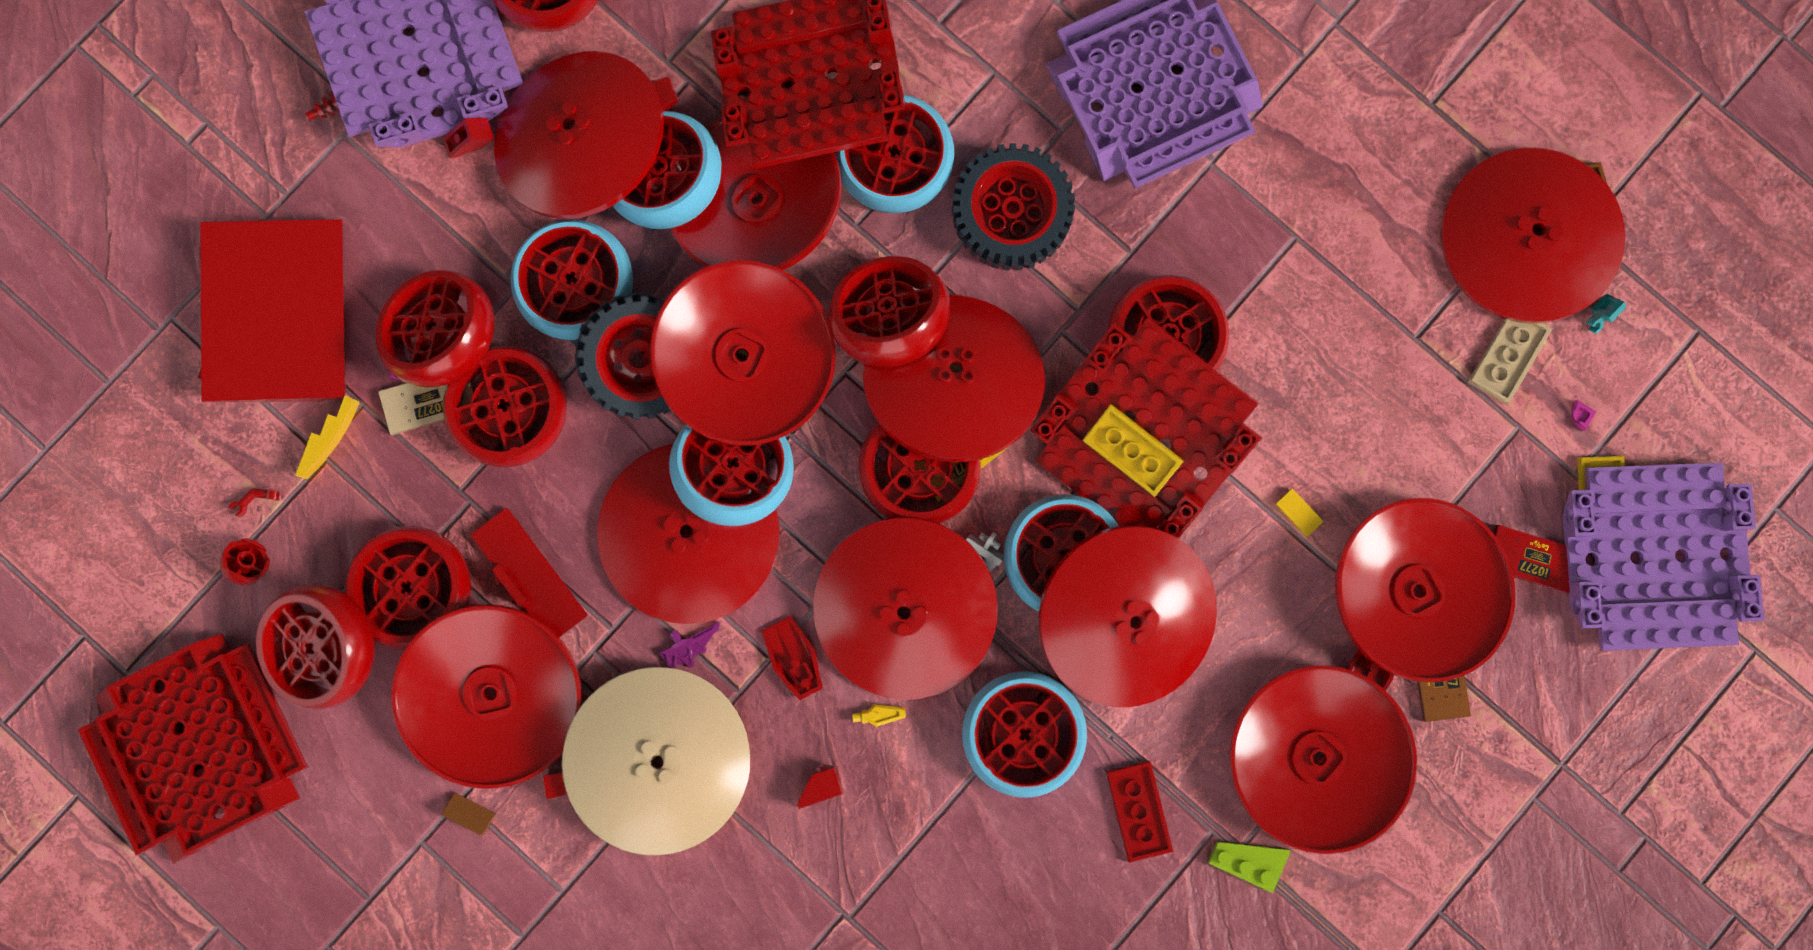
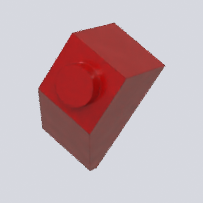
M464 118L443 137L449 158H455L482 149L494 139L488 118Z
M829 764L815 768L816 773L812 774L797 804L798 809L843 794L835 766L830 768Z

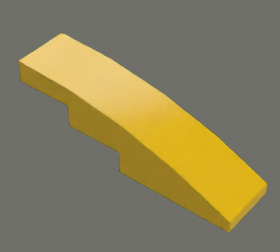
M344 396L337 417L328 414L321 434L311 433L295 476L308 479L325 462L349 427L359 406V401Z

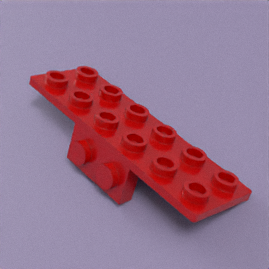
M508 508L502 510L471 534V537L495 567L492 569L495 573V576H493L494 580L501 588L504 586L509 592L507 597L514 606L518 604V606L524 607L530 615L549 626L559 637L563 636L588 616L587 612Z

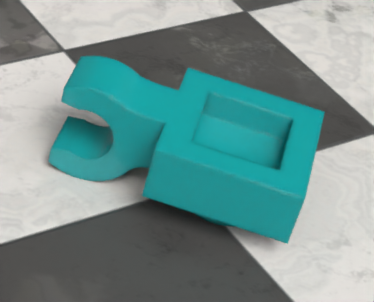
M1606 294L1592 308L1593 315L1586 321V324L1591 326L1588 330L1598 334L1602 330L1605 321L1612 323L1627 308L1625 302Z

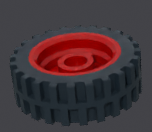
M630 293L629 295H619L613 297L614 299L611 301L603 302L595 312L592 311L588 315L589 318L585 324H582L579 338L576 339L575 343L576 354L574 356L577 373L590 396L604 409L610 410L621 417L629 416L632 419L648 417L650 419L655 418L656 414L670 412V408L665 403L656 385L650 357L651 336L654 324L665 301L648 294ZM637 328L642 330L640 337L634 336V330ZM615 340L622 341L621 348L617 349L613 346ZM636 349L639 352L642 350L639 360L631 358L634 356L633 351ZM614 364H622L621 371H615L613 368ZM639 374L642 376V380L636 383L634 382V376Z

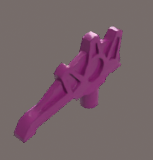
M720 622L683 640L677 630L670 633L669 635L674 645L670 649L667 648L659 653L667 661L668 668L675 669L676 664H686L689 668L693 667V659L699 653L704 654L707 648L705 646L712 635L719 630Z

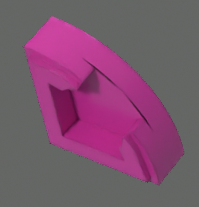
M1575 400L1571 408L1572 419L1579 430L1585 431L1596 411L1579 400Z

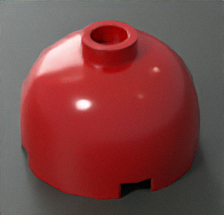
M243 538L241 541L230 542L223 550L220 559V569L225 578L230 582L241 586L252 585L258 582L268 571L270 557L268 558L267 550L262 544L252 539Z

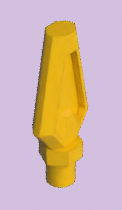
M876 704L868 710L852 713L853 722H862V724L869 722L876 727L906 718L905 708Z

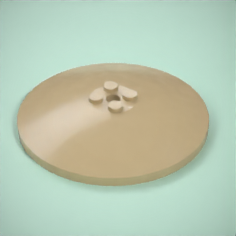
M665 667L643 668L630 671L608 681L598 688L581 706L566 736L562 762L563 778L567 794L576 813L584 824L602 840L617 848L636 854H672L684 851L705 841L716 833L732 816L740 803L748 781L750 770L749 742L743 722L736 709L726 696L711 683L692 673L679 669ZM659 755L663 757L664 764L661 768L656 769L651 766L650 760L653 756Z

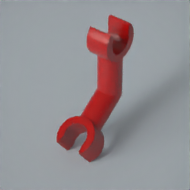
M252 488L238 502H232L228 509L233 510L239 505L240 510L235 516L241 517L245 515L246 507L255 498L280 501L281 492Z

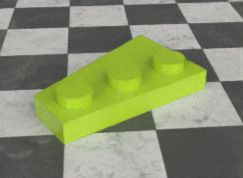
M1217 841L1207 863L1273 893L1291 850Z

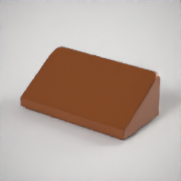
M455 792L441 815L483 836L486 834L496 813Z

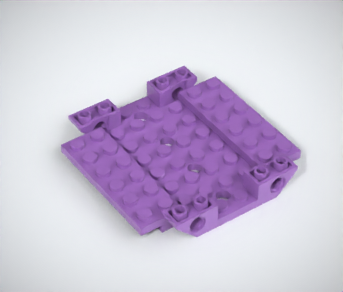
M325 0L326 3L330 4L305 11L348 136L352 137L371 131L376 147H405L448 134L464 118H488V121H490L508 107L503 91L523 84L492 0ZM408 27L414 28L415 33L412 36H405L403 34L404 29ZM422 67L430 70L429 74L424 77L419 76L417 71ZM435 108H442L444 110L443 115L440 117H434L431 113Z
M1122 0L1057 30L1056 34L1066 54L1046 63V67L1064 103L1069 102L1086 136L1084 143L1103 182L1123 173L1125 170L1133 188L1137 189L1256 132L1248 114L1263 107L1258 80L1216 0ZM1219 47L1223 54L1221 56H1214L1211 48ZM1179 65L1183 73L1175 75L1172 73L1171 67ZM1138 83L1142 86L1143 91L1141 93H1134L1131 90V85ZM1099 102L1102 104L1103 110L1095 112L1091 109V104Z
M1723 463L1585 469L1586 490H1572L1569 492L1562 515L1570 584L1569 604L1580 628H1598L1600 651L1739 645L1737 619L1739 622L1764 621L1760 575H1751L1747 541V530L1756 529L1752 483L1728 484L1725 489ZM1722 548L1728 551L1729 555L1726 560L1720 557V550ZM1677 550H1681L1684 554L1682 562L1677 561L1675 558ZM1633 551L1637 552L1640 557L1637 564H1634L1630 559ZM1588 553L1595 557V563L1592 566L1588 565L1585 560Z

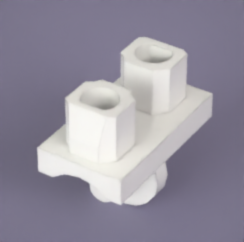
M992 532L991 536L988 537L981 533L979 539L970 534L967 541L980 555L985 557L984 561L991 572L996 565H1000L1004 555L998 551L1001 544L994 540L997 534Z

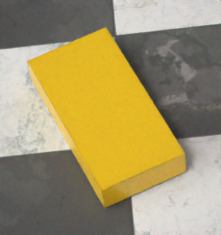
M1293 488L1275 503L1277 508L1305 537H1308L1324 522Z

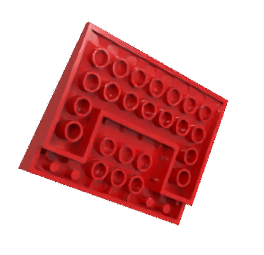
M343 220L200 222L201 402H319L323 400H343L344 396H346Z

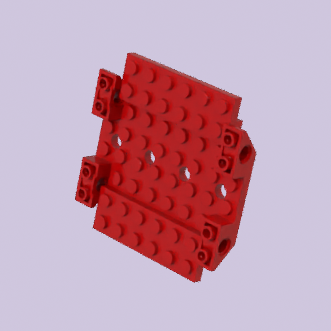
M787 0L733 12L734 30L730 26L711 31L715 68L720 77L724 106H721L725 143L727 147L749 143L750 141L752 162L755 169L888 141L884 114L905 109L904 92L886 0ZM874 63L882 64L878 69L870 68ZM835 72L838 74L833 79L826 78L829 73ZM787 82L794 83L791 88H783ZM744 91L751 92L746 98L740 97Z
M1149 317L1133 337L1113 323L1080 368L1031 428L1030 431L1047 444L1035 461L1081 497L1087 498L1103 507L1114 518L1118 526H1148L1162 530L1179 539L1203 510L1207 501L1227 477L1234 473L1262 439L1259 434L1244 424V421L1258 406L1259 402ZM1090 382L1096 383L1099 389L1098 393L1089 394L1086 390V385ZM1110 404L1122 413L1127 410L1133 412L1136 424L1158 441L1161 439L1169 440L1171 443L1170 450L1184 460L1155 497L1082 441ZM1198 467H1203L1207 470V476L1199 479L1195 476L1194 470Z
M223 634L192 643L106 687L96 697L103 715L97 717L90 724L78 729L135 855H140L163 843L173 864L216 843V840L301 799L292 779L289 777L309 768L274 693L261 670L251 645L246 643L231 651ZM159 680L165 683V689L161 693H158L155 689V684ZM179 721L185 726V730L181 735L175 732V725ZM198 763L202 764L205 769L201 777L197 776L194 772V768ZM218 805L224 809V816L221 819L214 815V809Z

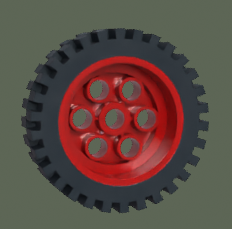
M1010 143L1009 149H1005L1004 144L997 146V151L993 152L991 147L985 151L984 156L981 153L975 156L974 163L970 161L966 165V171H962L959 176V182L955 186L952 215L954 227L957 228L956 234L959 239L962 238V245L965 249L968 247L971 249L970 254L974 258L978 255L981 257L980 262L986 264L989 261L992 263L991 267L996 269L998 265L1004 266L1003 270L1010 271L1011 267H1016L1017 271L1022 270L1025 265L1029 269L1034 267L1038 261L1040 264L1043 263L1047 256L1051 257L1056 252V249L1060 248L1073 221L1075 194L1071 193L1073 188L1071 181H1066L1068 174L1065 170L1060 172L1061 164L1057 160L1054 163L1050 162L1051 155L1046 153L1044 157L1041 156V149L1036 147L1033 152L1028 151L1029 145L1026 144L1022 145V149H1016V143ZM1002 185H1009L1012 191L1005 193L1000 187ZM1030 190L1034 196L1032 198H1025L1022 192ZM993 200L997 206L995 208H988L985 202ZM1013 205L1017 207L1018 212L1011 214L1006 208ZM1036 211L1039 213L1040 218L1031 219L1028 213ZM999 221L1003 227L997 230L991 226V223ZM1016 226L1022 227L1025 233L1016 235L1013 232V228Z

